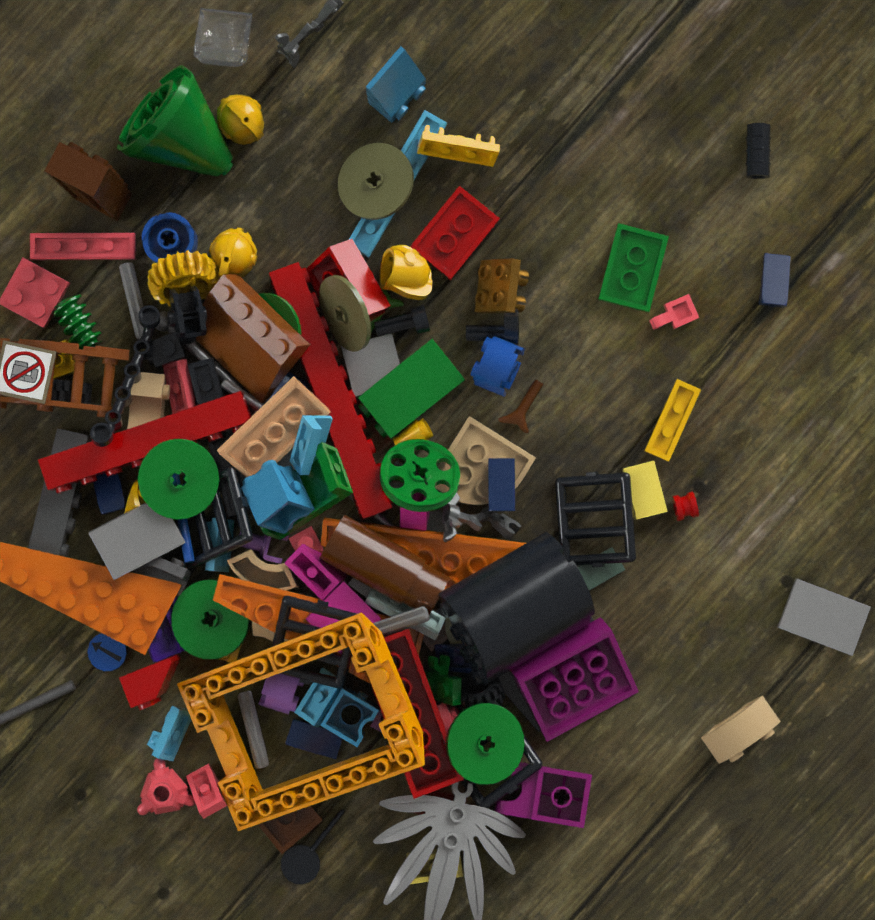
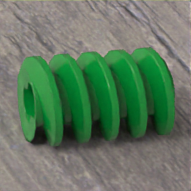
M78 294L58 303L54 307L57 308L54 311V316L62 317L58 323L62 327L67 326L63 331L66 336L72 335L68 340L69 343L79 344V349L83 350L84 346L95 347L103 341H97V338L102 334L101 331L92 332L97 323H87L92 314L91 312L82 313V310L87 305L86 303L77 304V301L82 297L81 294Z

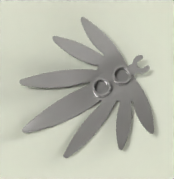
M459 782L452 784L453 801L428 795L415 799L412 795H405L382 800L379 802V805L390 810L399 812L425 811V814L405 819L391 826L373 840L374 844L398 841L412 836L428 826L432 827L431 831L415 846L399 868L389 886L383 903L385 905L391 903L412 883L426 864L435 845H438L427 886L424 920H441L453 891L461 850L463 851L464 879L474 920H482L484 905L483 875L473 838L477 836L492 859L504 870L514 875L516 871L509 854L501 842L485 826L487 825L498 833L515 838H524L526 834L513 821L498 812L480 806L465 804L466 797L470 796L473 791V785L469 783L464 793L458 791Z

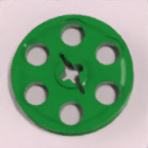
M413 439L401 442L392 447L382 460L380 470L381 487L393 503L404 509L416 512H428L439 509L449 503L458 490L460 468L456 458L445 447L433 441ZM422 449L427 451L429 455L420 458L414 452ZM400 458L405 464L403 466H394L391 460ZM445 462L449 464L451 468L449 470L442 471L438 469L436 465L438 463ZM416 472L420 475H425L424 479L419 475L415 476ZM399 480L403 483V487L393 488L389 485V482ZM444 484L450 490L441 493L435 489V486ZM415 493H421L426 499L422 502H417L411 496Z

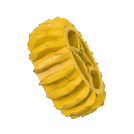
M189 250L185 253H179L177 251L176 254H167L166 258H159L158 263L152 264V269L148 270L147 283L154 300H158L160 304L167 303L170 306L169 289L174 288L179 294L190 292V286L196 285L200 298L206 299L208 293L219 281V272L213 258L208 257L207 253L200 254L199 251L190 253Z

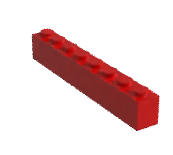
M238 391L113 434L112 442L105 447L96 446L91 441L38 459L47 489L50 491L56 490V493L60 494L71 490L72 484L81 482L82 485L97 481L96 476L106 473L107 477L122 473V467L132 465V468L140 467L145 455L154 446L163 441L187 439L197 443L204 439H207L208 442L224 438L222 433L231 430L235 433L251 418V414L244 393Z

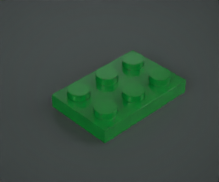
M618 223L598 300L649 313L669 236Z

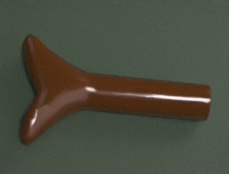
M535 379L518 408L512 413L498 418L501 423L517 424L521 431L529 433L525 415L544 384Z

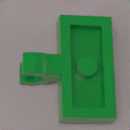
M440 654V662L438 664V657L429 656L428 666L430 669H424L434 699L452 706L460 705L461 678L448 674L450 657Z

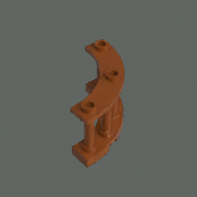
M0 338V353L2 349L3 340L10 341V339ZM29 339L10 341L56 351L55 359H58L59 355L72 356L74 371L70 402L51 400L54 362L45 404L0 395V408L7 409V404L37 406L38 411L53 412V407L96 411L97 417L104 418L106 413L112 410L115 365H118V361H129L130 350L103 346H84L82 350L79 349V344ZM88 357L102 359V364H105L101 405L81 403L85 362H88Z

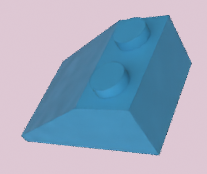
M400 47L366 86L368 103L391 123L396 118L400 120L409 110L407 107L409 102L413 98L418 100L426 90L424 87L426 78L404 48Z

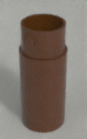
M345 514L319 558L400 605L404 603L413 609L422 606L427 608L429 615L440 598L439 593L444 591L450 579L447 575L425 563L426 560Z

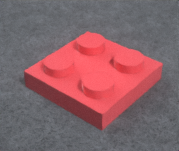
M22 257L0 298V305L46 329L56 310L54 307L60 303L70 283Z

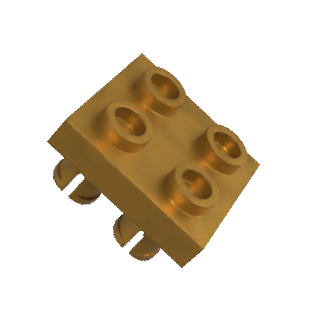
M513 258L481 260L478 271L479 281L475 297V312L488 314L515 313V309H519V313L524 311L525 305L517 303H526V299L524 296H517L518 285L521 287L527 285L528 279L520 277H529V273L526 270H520L521 260Z

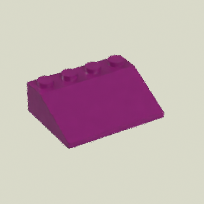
M601 617L510 671L547 742L639 692L612 630Z

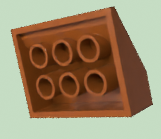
M223 274L208 293L203 303L207 311L206 335L198 336L196 340L258 401L264 403L310 344L238 274Z

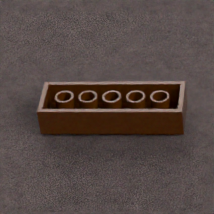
M70 141L68 145L59 142L44 172L73 199L118 221L132 195L127 188L128 184L120 178L121 176L117 174L116 170L112 169L113 166L108 164L107 160L95 154L92 158L89 157V154L84 152L82 147Z

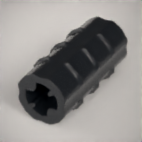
M748 124L747 137L745 138L747 140L745 151L746 177L750 179L769 178L771 165L770 124Z

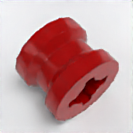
M693 491L688 492L682 497L679 495L672 496L677 521H682L687 516L699 517L698 505Z

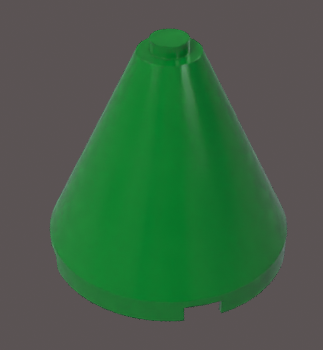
M184 65L177 66L159 81L162 85L153 94L149 91L136 107L118 138L124 145L123 147L118 145L117 149L128 157L215 177L221 174L225 176L233 166L230 150L194 74Z

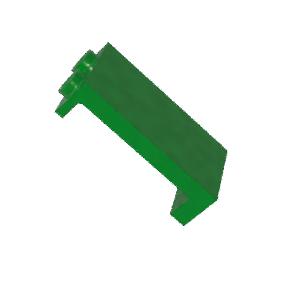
M431 339L358 397L361 401L358 407L367 418L370 415L373 416L377 421L374 427L383 438L388 435L392 440L399 432L448 393L464 383L465 379L436 342Z
M323 442L319 443L310 474L299 475L315 510L308 516L295 521L293 528L285 534L260 527L265 535L282 540L353 494L337 448Z

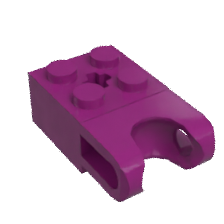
M520 762L511 775L514 776L528 764ZM542 766L541 769L521 783L522 792L515 800L497 801L494 804V811L504 815L584 828L592 774ZM560 789L566 790V794L570 796L569 800H564L563 804L557 803L558 799H554V793H559Z

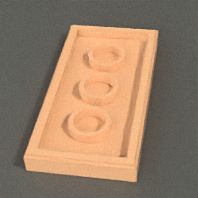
M293 376L217 451L245 477L254 475L261 469L264 462L275 460L278 463L293 449L302 415L327 416L331 411Z

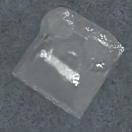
M200 8L193 50L194 57L200 62L210 65L229 67L244 65L248 60L253 14Z

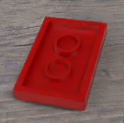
M459 186L410 247L415 249L419 255L424 257L429 264L449 280H452L499 222L500 218Z

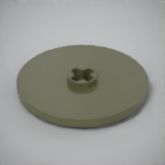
M372 143L360 147L346 159L340 170L338 192L341 201L350 212L363 219L378 220L391 216L406 203L411 194L414 183L411 163L402 151L390 144ZM375 176L381 179L377 181V186L371 184Z
M339 275L325 278L320 286L319 302L322 316L326 319L330 333L343 348L349 351L357 352L364 349L370 341L371 324L362 297L346 278Z

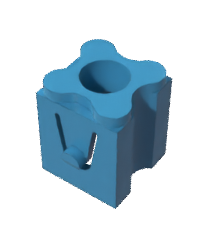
M268 460L262 464L261 469L256 474L246 477L242 482L243 486L241 489L247 498L257 525L285 534L293 528L295 521L308 516L315 510L298 472L294 471L292 466L282 467L277 465L275 460Z
M345 686L340 691L320 726L358 747L365 734L364 725L374 720L380 708L377 704L367 699L368 695L362 691L357 693ZM348 705L358 707L361 712V718L356 724L349 725L342 719V710Z

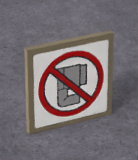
M3 340L0 353V395L45 404L57 352Z

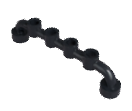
M144 306L138 313L139 322L144 327L140 340L136 341L133 346L134 356L131 363L127 364L124 368L125 378L123 383L115 390L116 400L112 410H109L105 415L106 423H97L91 428L90 436L96 446L105 447L109 445L113 440L114 431L120 429L123 425L122 411L124 407L129 406L132 402L131 389L133 384L141 380V364L151 355L149 345L155 328L160 324V313L154 306ZM131 372H137V373L134 374V375H130V374H129V373H131ZM121 395H127L126 398H119ZM113 418H117V419H118V420L115 421V422H111V421H110V420L113 419Z

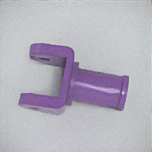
M253 534V540L241 546L259 551L260 557L264 560L282 564V558L267 555L271 540L270 536ZM286 536L282 540L288 541L289 536Z

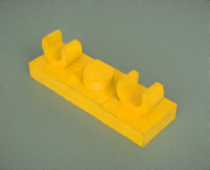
M430 125L425 126L417 146V154L494 166L500 151V144H495L494 136L490 137L489 142H482L480 139L481 134H477L474 140L460 135H444L442 127L439 128L438 134L430 133Z
M676 379L644 450L645 452L667 462L670 461L701 389Z

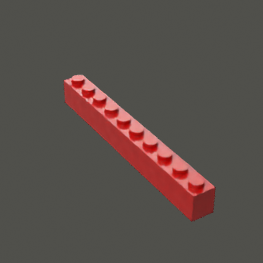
M299 262L269 272V280L275 295L284 298L293 307L300 321L301 336L310 344L300 357V361L313 394L331 411L327 415L333 418L328 434L333 447L338 449L353 491L351 495L361 521L390 511L393 508L391 505L393 502L386 496L380 483L381 463L376 464L372 454L376 453L371 438L366 439L363 432L367 428L362 414L357 415L355 411L356 397L353 390H347L344 381L348 380L344 366H338L335 356L339 354L334 341L329 342L326 332L329 331V327L325 317H319L316 308L320 307L316 293H310L307 283L311 281L306 268L301 269Z

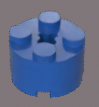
M172 212L152 217L145 224L141 235L143 248L147 256L154 263H158L159 258H166L167 254H176L177 251L185 253L189 250L190 253H193L197 250L198 246L196 232L190 223L181 215ZM173 236L175 243L167 246V243L164 241L165 238Z
M496 336L492 339L487 337L481 349V352H484L480 362H475L471 376H473L474 385L505 397L506 392L504 388H511L521 365V362L517 361L518 354L524 355V348Z

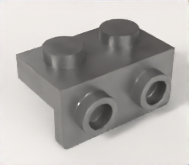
M161 556L136 568L134 572L181 584L177 593L178 596L184 591L192 572L185 568L186 563L173 557L171 561H167L161 558Z

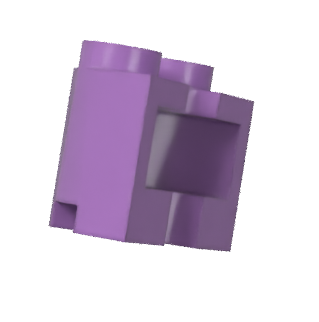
M305 664L297 667L304 669ZM280 673L268 677L262 689L259 705L289 715L290 711L295 712L299 697L295 696L297 687H303L304 683H300L299 678Z

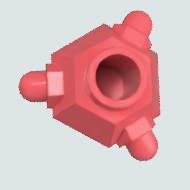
M155 759L153 763L154 770L148 773L140 795L142 803L137 807V812L140 815H146L149 812L162 814L178 811L184 805L194 806L196 803L193 795L188 794V786L173 769L166 767L163 759Z

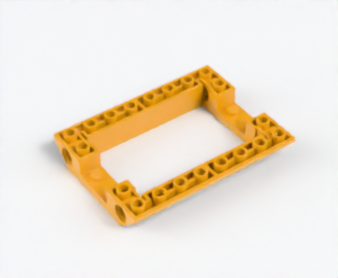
M362 612L177 683L196 732L208 731L226 777L220 780L218 784L238 831L425 765L422 728L382 632ZM349 647L353 655L351 660L356 672L359 673L366 670L385 716V719L378 725L384 739L387 738L389 744L262 789L224 694Z

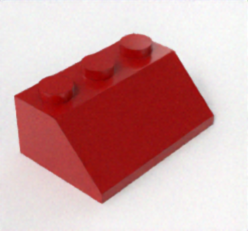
M353 239L328 247L306 268L311 284L318 296L321 283L325 278L332 275L346 278L362 297L370 322L391 307Z
M179 654L119 678L130 708L138 706L139 710H142L161 701L160 696L167 692L181 660Z

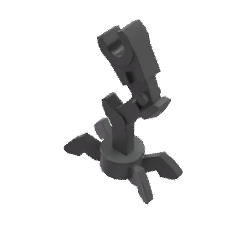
M328 0L318 14L319 17L310 24L307 23L291 42L287 33L276 35L275 39L279 43L277 45V52L283 54L289 60V64L295 68L300 58L297 50L299 48L298 44L314 31L319 33L324 26L323 23L327 19H331L344 2L342 0Z
M457 492L453 499L442 507V523L446 530L443 534L444 542L452 540L457 534L455 528L461 527L463 523L468 524L476 531H480L482 528L480 523L489 521L492 527L509 541L521 527L517 521L503 513L500 515L495 511H488V507L483 508L480 513L475 515L460 512L459 506H456L460 499Z

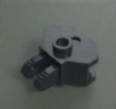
M196 285L190 286V292L178 294L175 288L169 289L171 311L167 312L169 326L175 328L176 336L179 337L181 343L188 345L194 343L198 336L206 335L207 311L205 306L202 305L199 290Z

